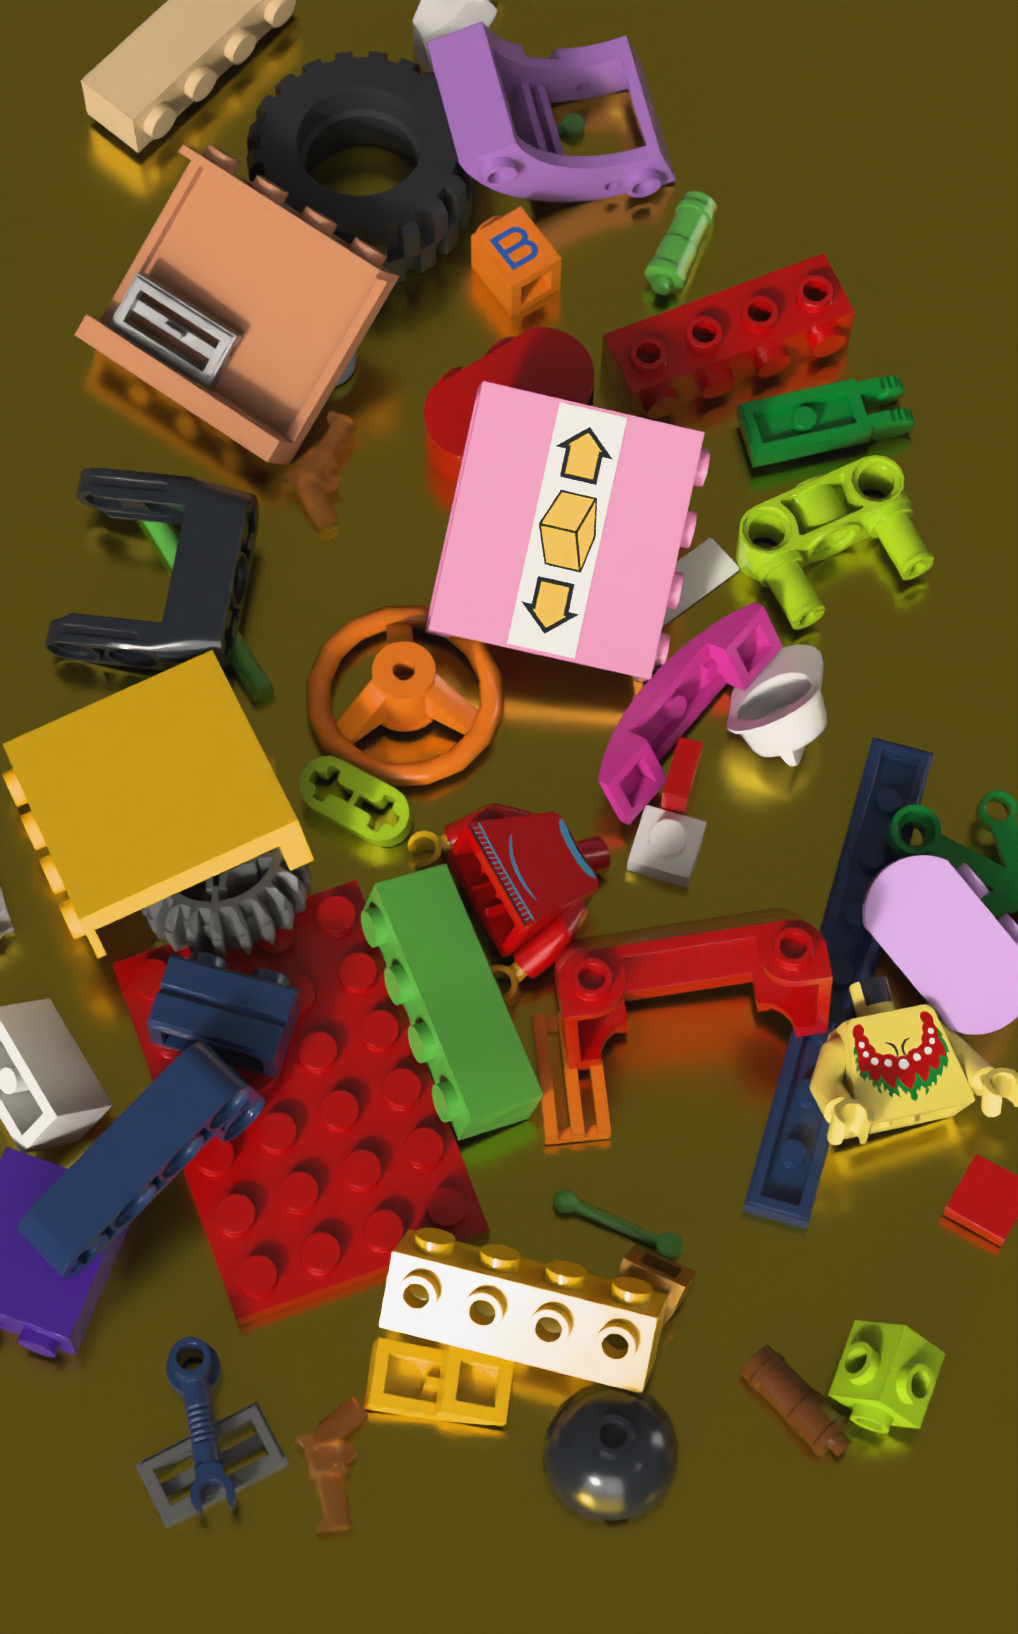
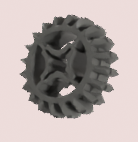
M279 847L149 905L141 909L144 916H147L151 930L156 933L158 939L166 938L175 952L189 947L190 952L201 951L207 953L209 950H215V953L225 960L231 949L241 948L250 956L253 943L259 940L274 945L276 928L293 929L294 913L306 910V893L311 890L312 876L308 863L290 871Z

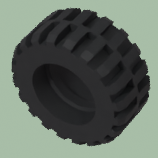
M350 51L336 53L334 61L324 64L320 58L302 66L303 74L295 77L292 73L286 75L275 85L276 97L269 94L263 98L255 111L256 121L249 126L247 136L248 155L246 156L249 180L253 182L257 174L265 177L289 193L284 203L302 213L304 208L309 206L336 222L338 226L333 234L351 245L354 238L357 237L387 255L382 265L400 276L397 282L406 280V271L414 268L417 273H422L435 265L436 251L442 255L447 254L459 241V230L467 227L472 214V199L475 198V179L459 164L435 74L429 72L424 77L420 73V65L405 58H401L399 63L388 61V54L369 51L368 57H353V52ZM356 144H373L392 149L403 155L415 166L410 175L395 187L381 193L365 196L346 195L332 191L316 182L309 175L314 165L327 154L339 148Z

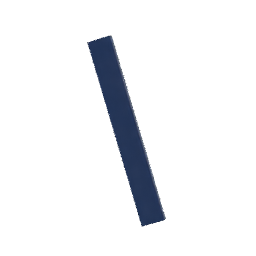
M875 737L872 738L819 931L827 946L833 976L828 1033L795 1038L794 1028L792 1029L745 1199L744 1212L807 1229L830 1144L827 1140L830 1123L826 1121L810 1092L809 1085L820 1048L827 1042L828 1035L844 1021L857 1018L849 987L854 983L875 976L882 948L863 926V899L869 884L876 874L891 862L901 858L891 850L887 842V828L892 818L900 809L908 805L921 804L934 756L932 752ZM911 826L901 829V837L908 845H910L914 827Z

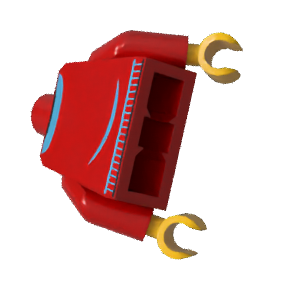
M490 803L444 827L445 833L439 837L430 831L416 832L408 842V850L411 856L420 855L426 850H435L430 858L421 860L416 864V872L449 863L502 959L513 955L515 962L509 967L502 964L490 967L495 980L505 978L511 982L510 990L502 996L506 1007L509 1008L519 999L521 993L519 982L526 976L535 979L555 962L559 953L576 940L590 916L588 903L599 889V881L596 875L609 870L611 855L607 844L599 836H591L576 841L563 817L555 812L533 814L528 810L499 803Z

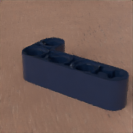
M199 1041L191 1045L152 1082L33 1204L19 1222L18 1232L64 1279L76 1276L87 1268L214 1136L222 1142H228L248 1128L262 1111L265 1099L206 1042Z

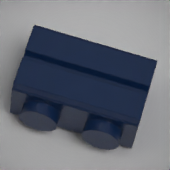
M194 951L191 952L189 958L172 954L169 957L160 983V990L157 992L148 1018L147 1028L151 1043L183 1052L191 1045L204 1041L231 1066L277 1078L300 1014L301 1004L298 988L290 987L291 981L286 976L272 970L254 969L252 976L227 969L228 963L225 960L210 953Z

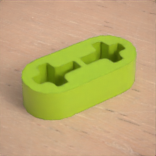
M333 756L318 757L310 761L302 770L298 780L299 792L308 808L318 816L379 847H393L404 841L410 834L414 823L413 811L405 796L396 788ZM334 772L339 773L337 781L352 796L347 802L335 795L329 794L323 802L319 801L320 792L314 785L315 781L319 777L329 780ZM365 801L378 809H383L387 806L388 802L394 803L392 811L399 820L394 827L389 824H383L378 831L373 830L375 822L360 807Z

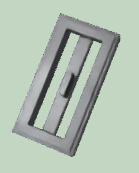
M145 272L136 273L109 323L110 327L208 389L216 387L221 378L218 375L222 367H227L232 358L230 353L233 347L238 346L244 336ZM142 292H145L220 340L218 345L215 346L141 299ZM132 311L140 314L209 358L206 367L130 320L129 317Z

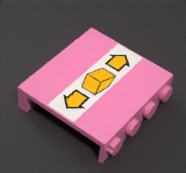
M483 381L477 389L424 633L446 638L452 635L634 676V680L643 682L651 679L653 669L659 670L666 662L669 650L670 634L662 633L661 630L666 608L676 609L682 590L684 574L676 572L675 566L679 548L688 549L690 547L695 531L697 512L688 510L693 486L702 487L708 471L710 453L709 450L701 449L705 432Z

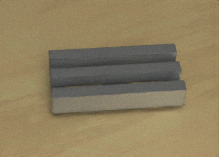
M258 1401L216 1422L215 1426L218 1442L251 1425H254L257 1431L256 1435L221 1452L224 1469L266 1448L269 1454L228 1475L235 1487L236 1493L289 1466L288 1460ZM190 1436L135 1464L166 1529L197 1514L190 1496L173 1505H170L168 1498L192 1486L196 1480L195 1466L161 1484L156 1477V1474L193 1456V1444L191 1443L192 1438ZM210 1486L205 1489L201 1496L203 1510L226 1499V1491L220 1486Z

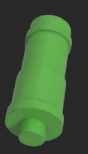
M689 191L685 194L683 200L679 202L676 208L675 217L666 235L662 238L653 259L648 263L644 275L651 284L652 290L657 294L667 295L668 293L675 294L683 291L688 280V274L698 255V249L707 230L712 226L715 219L714 215L717 211L716 202L707 194L699 191Z

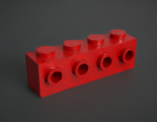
M822 253L603 334L601 366L625 414L641 418L658 419L669 415L683 403L702 396L705 398H715L728 392L735 384L756 376L762 378L771 377L785 370L790 363L812 355L824 357L836 352L850 340L855 311L828 259Z

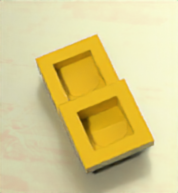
M378 1338L372 1347L363 1409L440 1421L503 1426L507 1421L515 1361L449 1345L446 1349L441 1350Z

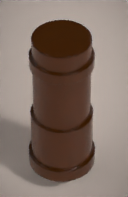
M769 1345L762 1347L740 1371V1374L749 1382L748 1385L754 1391L757 1390L786 1419V1423L811 1446V1450L818 1457H821L829 1450L837 1457L842 1455L853 1442L845 1434L853 1422L845 1414L842 1415L817 1389L814 1390L785 1362L786 1359L780 1353H776Z

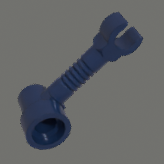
M185 1337L173 1345L167 1359L166 1372L173 1390L184 1398L185 1409L188 1412L186 1415L189 1418L188 1424L190 1425L189 1431H191L190 1437L193 1444L192 1452L196 1480L193 1482L190 1490V1498L194 1510L202 1518L203 1506L201 1496L205 1489L210 1486L222 1487L226 1491V1498L232 1512L236 1507L237 1494L231 1479L224 1474L220 1446L217 1441L216 1422H214V1410L212 1409L211 1394L218 1388L222 1379L221 1363L216 1351L210 1345L196 1337ZM198 1357L203 1359L202 1364L194 1370L181 1368L184 1361L188 1358Z

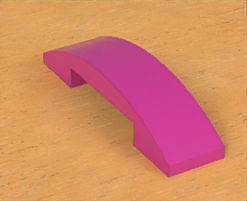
M753 602L717 621L698 634L663 664L644 685L623 714L606 748L598 782L621 822L630 825L663 787L667 777L659 761L723 687L729 684L745 691L783 648L763 605Z

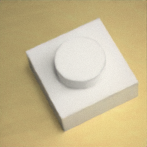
M646 805L628 858L627 871L688 888L706 832L707 822Z

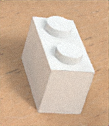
M50 998L0 1006V1118L19 1151L23 1153L78 1142L113 1106L111 1100Z

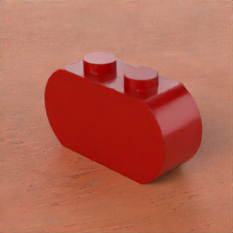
M532 327L515 338L507 336L500 339L491 346L484 357L465 368L458 366L447 371L437 381L436 385L430 389L424 406L425 447L428 458L436 471L445 479L457 485L477 389L483 381L593 406L595 372L592 359L586 348L576 338L561 330L549 327Z

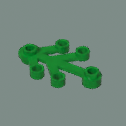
M1001 790L990 791L980 800L975 810L978 824L992 834L1002 866L942 835L941 822L938 816L928 807L908 805L895 814L888 825L886 836L891 850L901 858L913 855L936 856L948 860L954 869L965 862L985 887L990 890L981 901L995 918L1005 913L1010 914L1018 911V826L1015 820L1017 804L1009 793ZM987 803H1000L1006 810V819L995 821L990 818L986 812ZM907 826L915 827L922 835V843L917 846L908 845L901 837V829Z

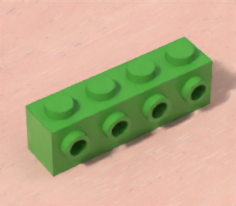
M447 864L375 883L361 912L363 933L371 947H379L387 966L384 971V980L392 1002L395 1005L403 1004L411 1023L408 1028L409 1044L415 1059L419 1063L426 1062L434 1082L432 1086L433 1103L440 1119L445 1123L450 1121L457 1141L529 1119L543 1097V1092Z

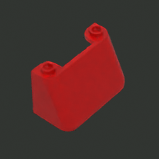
M771 908L582 937L564 948L554 962V979L569 1069L577 1068L578 1071L588 1070L591 1066L601 1065L602 1050L606 1041L615 1033L629 1032L626 1001L752 982L757 1012L769 1011L771 1008L783 1013L792 1023L795 1038L828 1033L833 976L826 943L822 934L798 913L786 908Z

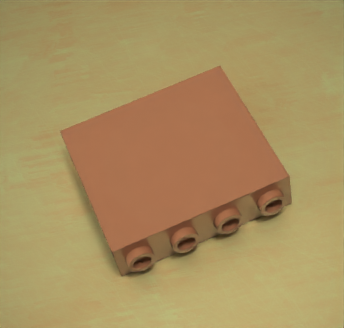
M183 144L179 153L191 160L103 316L97 317L86 314L75 336L266 462L289 466L400 276L382 265L387 255L371 244L355 237L350 245L334 235L333 232L338 224L332 219L309 206H306L303 212L300 213L284 203L289 193L277 184L258 174L254 181L251 182L237 173L236 170L241 162L212 144H208L204 152ZM145 272L244 335L239 345L233 347L230 353L232 358L227 367H222L218 375L221 378L215 388H206L109 326L136 273ZM142 292L141 299L215 346L218 345L220 340L145 292ZM132 311L129 317L130 320L206 367L209 358L140 314Z

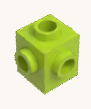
M854 1320L828 1395L852 1411L850 1419L868 1430L888 1433L891 1426L920 1429L945 1353L906 1325Z

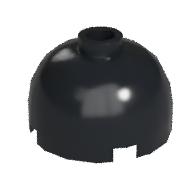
M598 1383L581 1388L558 1407L546 1429L543 1460L550 1487L567 1508L590 1521H619L625 1518L631 1520L645 1515L664 1499L676 1477L679 1442L671 1417L654 1396L645 1391L641 1394Z

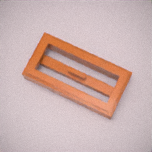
M557 1012V1016L545 1017V1013L532 1014L531 1025L537 1078L543 1092L540 1104L545 1145L610 1139L611 1124L603 1059L601 1058V1065L591 1066L589 1069L595 1125L584 1126L577 1068L569 1069L560 1012ZM559 1032L570 1121V1127L558 1128L547 1038V1033Z

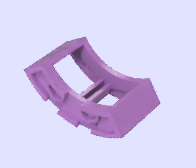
M483 21L427 42L459 164L479 183L492 190L523 199L547 202H575L597 200L626 193L631 197H645L656 192L661 185L676 180L642 63L626 35L599 44L556 49L549 59L526 56L522 45L514 44L495 35L487 28ZM629 89L645 146L605 155H564L550 103L587 99Z

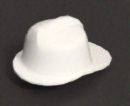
M796 644L783 647L745 691L734 687L731 695L729 717L727 719L728 731L734 734H741L751 749L762 757L781 756L790 767L799 765L805 746L817 738L827 726V713L821 692L824 667L821 652L812 645Z

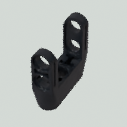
M108 468L84 469L80 475L76 494L77 499L81 503L100 510L109 518L181 525L162 622L70 613L62 618L53 619L49 623L45 643L46 650L56 656L74 661L163 671L213 650L220 666L227 667L233 658L258 532L259 504L257 496L188 476Z

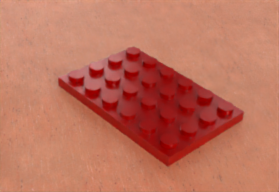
M357 880L307 896L306 910L294 913L293 929H275L274 945L259 940L253 943L250 956L241 948L231 949L225 958V961L228 963L227 969L252 976L253 970L260 968L272 970L286 976L291 981L290 987L298 988L301 1004L300 1014L277 1078L232 1066L265 1099V1105L258 1117L248 1128L231 1141L222 1142L214 1136L183 1168L238 1327L389 1273L392 1252L408 1229L414 1231L420 1228L441 1229L451 1233L455 1237V1241L466 1244L490 1237V1229L449 1122H443L435 1109L432 1098L434 1082L426 1062L419 1063L412 1053L408 1039V1028L411 1023L403 1004L395 1005L392 1002L384 980V971L387 968L379 947H371L363 933L361 912L366 903ZM167 944L112 963L152 1081L182 1053L178 1050L152 1044L147 1024L155 997L160 990V983L169 957L174 954L189 958L191 954L189 947L175 952L171 944ZM209 950L207 952L215 956H218V954L215 953V950Z

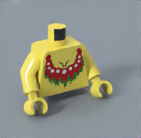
M885 976L865 979L849 987L857 1018L844 1021L828 1035L827 1042L820 1048L809 1085L810 1092L826 1121L830 1123L827 1140L833 1145H840L843 1139L858 1137L859 1143L866 1144L869 1134L953 1117L975 1101L973 1093L982 1096L981 1109L988 1117H995L1001 1114L1002 1097L1009 1099L1015 1107H1018V1073L1015 1070L1001 1067L995 1069L955 1031L951 1030L943 1020L938 1019L935 1010L930 1005L923 1004L896 1010L889 983Z

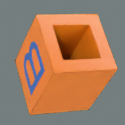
M521 206L505 216L496 215L489 218L471 235V267L511 318L561 289V257Z

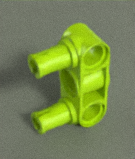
M879 455L863 457L828 474L807 479L791 490L752 507L745 512L740 521L736 550V561L739 569L746 576L759 581L761 586L770 587L792 628L795 630L815 623L824 615L825 610L823 603L803 572V566L814 561L830 558L842 552L848 546L868 537L879 538L903 580L915 578L930 569L934 563V556L911 521L913 510L911 509V501L903 489L904 475L902 469L895 461ZM874 489L882 492L886 497L874 499L864 495L861 491ZM761 537L769 538L778 545L772 548H762L754 544L753 540Z

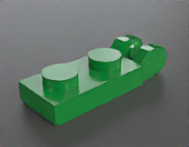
M891 375L856 382V379L853 378L741 403L737 408V419L752 467H760L870 442V439L877 441L887 440L891 437H897L910 432L909 430L914 429L913 426L916 424L912 410L908 408H895L894 410H885L872 414H867L865 408L879 407L882 404L887 405L895 400H899V397L905 393L901 377L898 378V376Z

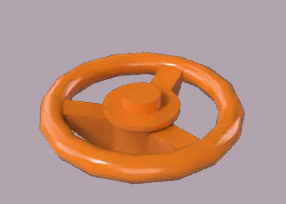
M422 605L384 606L349 620L320 647L306 679L307 717L322 749L330 756L342 759L390 786L428 785L464 770L491 743L504 711L503 674L487 643L453 635L446 638L467 656L478 678V710L436 674L435 662L431 654L423 646L413 641L412 629L425 631L429 608ZM386 630L388 645L379 651L373 661L372 680L336 721L331 711V682L341 659L361 640ZM433 720H436L465 735L448 752L423 762L390 763L364 754L354 745L380 724L394 731L411 732L419 730L430 724Z

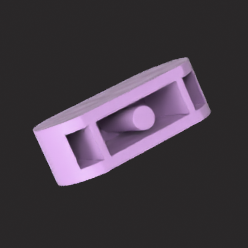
M913 855L900 858L881 869L869 884L862 905L863 926L928 1005L935 1010L938 1017L951 1030L964 1034L978 1035L994 1032L1007 1026L1018 1017V925L1007 913L998 920L981 901L989 893L988 889L965 862L954 869L948 860L936 856Z

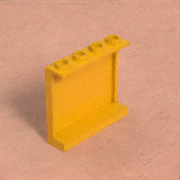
M213 650L3 743L13 768L2 772V776L17 808L27 803L30 806L31 811L20 815L35 850L37 851L47 846L50 852L49 855L39 859L42 869L54 894L56 895L66 890L69 896L68 900L58 904L74 940L86 935L98 959L107 955L96 931L105 925L279 847L290 871L314 860L299 821Z

